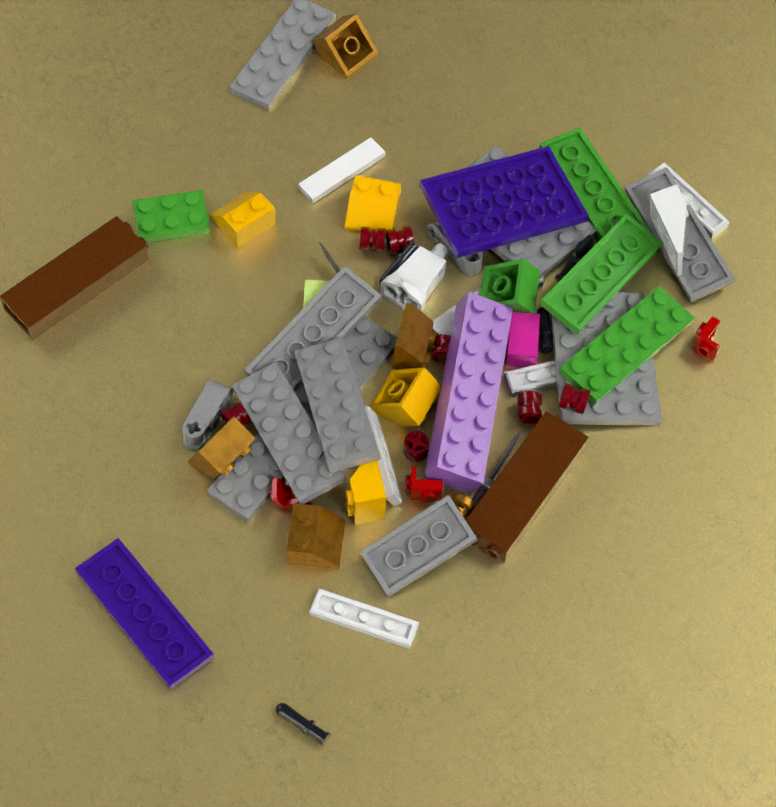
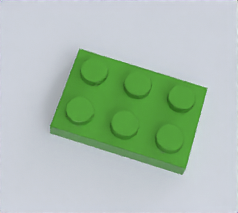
M203 190L132 200L138 237H143L147 243L210 234Z

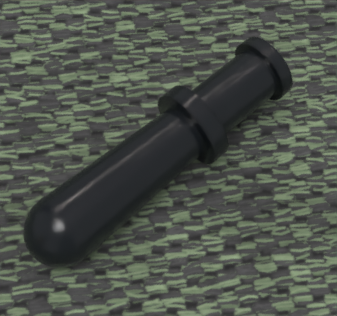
M410 241L401 254H397L398 258L379 278L380 285L387 276L398 270L419 248L414 242Z
M540 307L537 310V314H540V352L548 354L552 351V346L550 345L552 332L549 330V312Z
M285 703L277 705L276 713L302 729L304 735H311L320 741L322 745L328 741L331 734L316 726L314 720H307Z

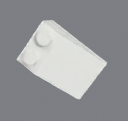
M676 184L650 194V219L660 240L663 242V247L677 276L682 275L686 217H689L686 207L689 205V200L684 191L681 192Z

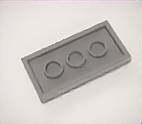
M448 495L366 547L360 553L386 595L390 597L478 541V539Z

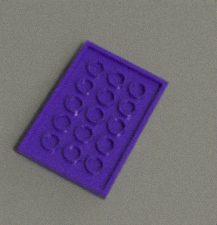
M549 146L420 180L419 186L456 258L585 223L589 218L588 213Z

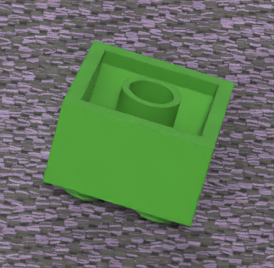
M524 258L484 267L480 296L513 308L512 312L535 314L540 270Z

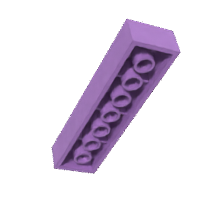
M468 292L456 304L450 335L451 339L448 346L449 350L446 357L424 475L426 479L442 480L443 485L469 494L484 484L513 311L511 307L472 292Z

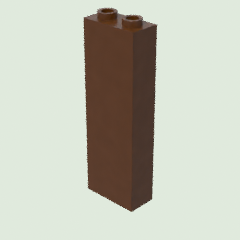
M116 216L0 295L2 307L33 341L149 260L147 250L149 246L143 237H138L134 233L128 222H123Z
M546 411L465 520L478 541L471 545H477L484 549L491 558L500 559L505 562L586 450L589 436Z

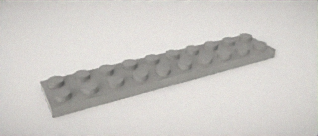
M366 317L343 339L359 391L365 387L394 353L397 340L396 336ZM301 382L294 390V393L316 427L303 382ZM259 433L254 436L256 439L250 444L253 449L243 459L238 456L232 462L235 467L225 477L221 474L207 490L208 496L247 523L271 497L272 478L278 477L282 481L285 480Z

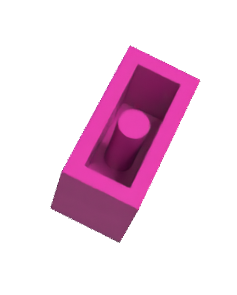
M512 312L505 352L506 366L523 368L536 365L540 314Z

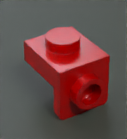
M713 316L707 323H701L696 331L697 338L693 349L699 355L712 361L715 360L720 349V345L712 341L720 324V320Z
M411 466L410 475L405 477V490L410 491V500H422L423 502L431 503L441 500L443 483L442 480L416 479V466Z
M278 477L272 478L270 496L275 504L284 511L293 509V503L299 504L287 482H283ZM312 500L308 501L305 504L312 505Z

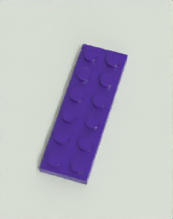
M119 538L75 568L78 576L170 690L214 658L213 652Z

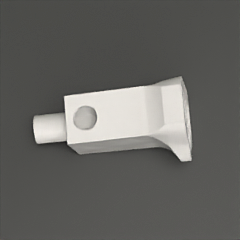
M438 243L430 252L420 246L398 270L381 282V295L405 310L406 303H411L423 312L427 299L445 275L447 261L444 260V257L448 254L447 247Z

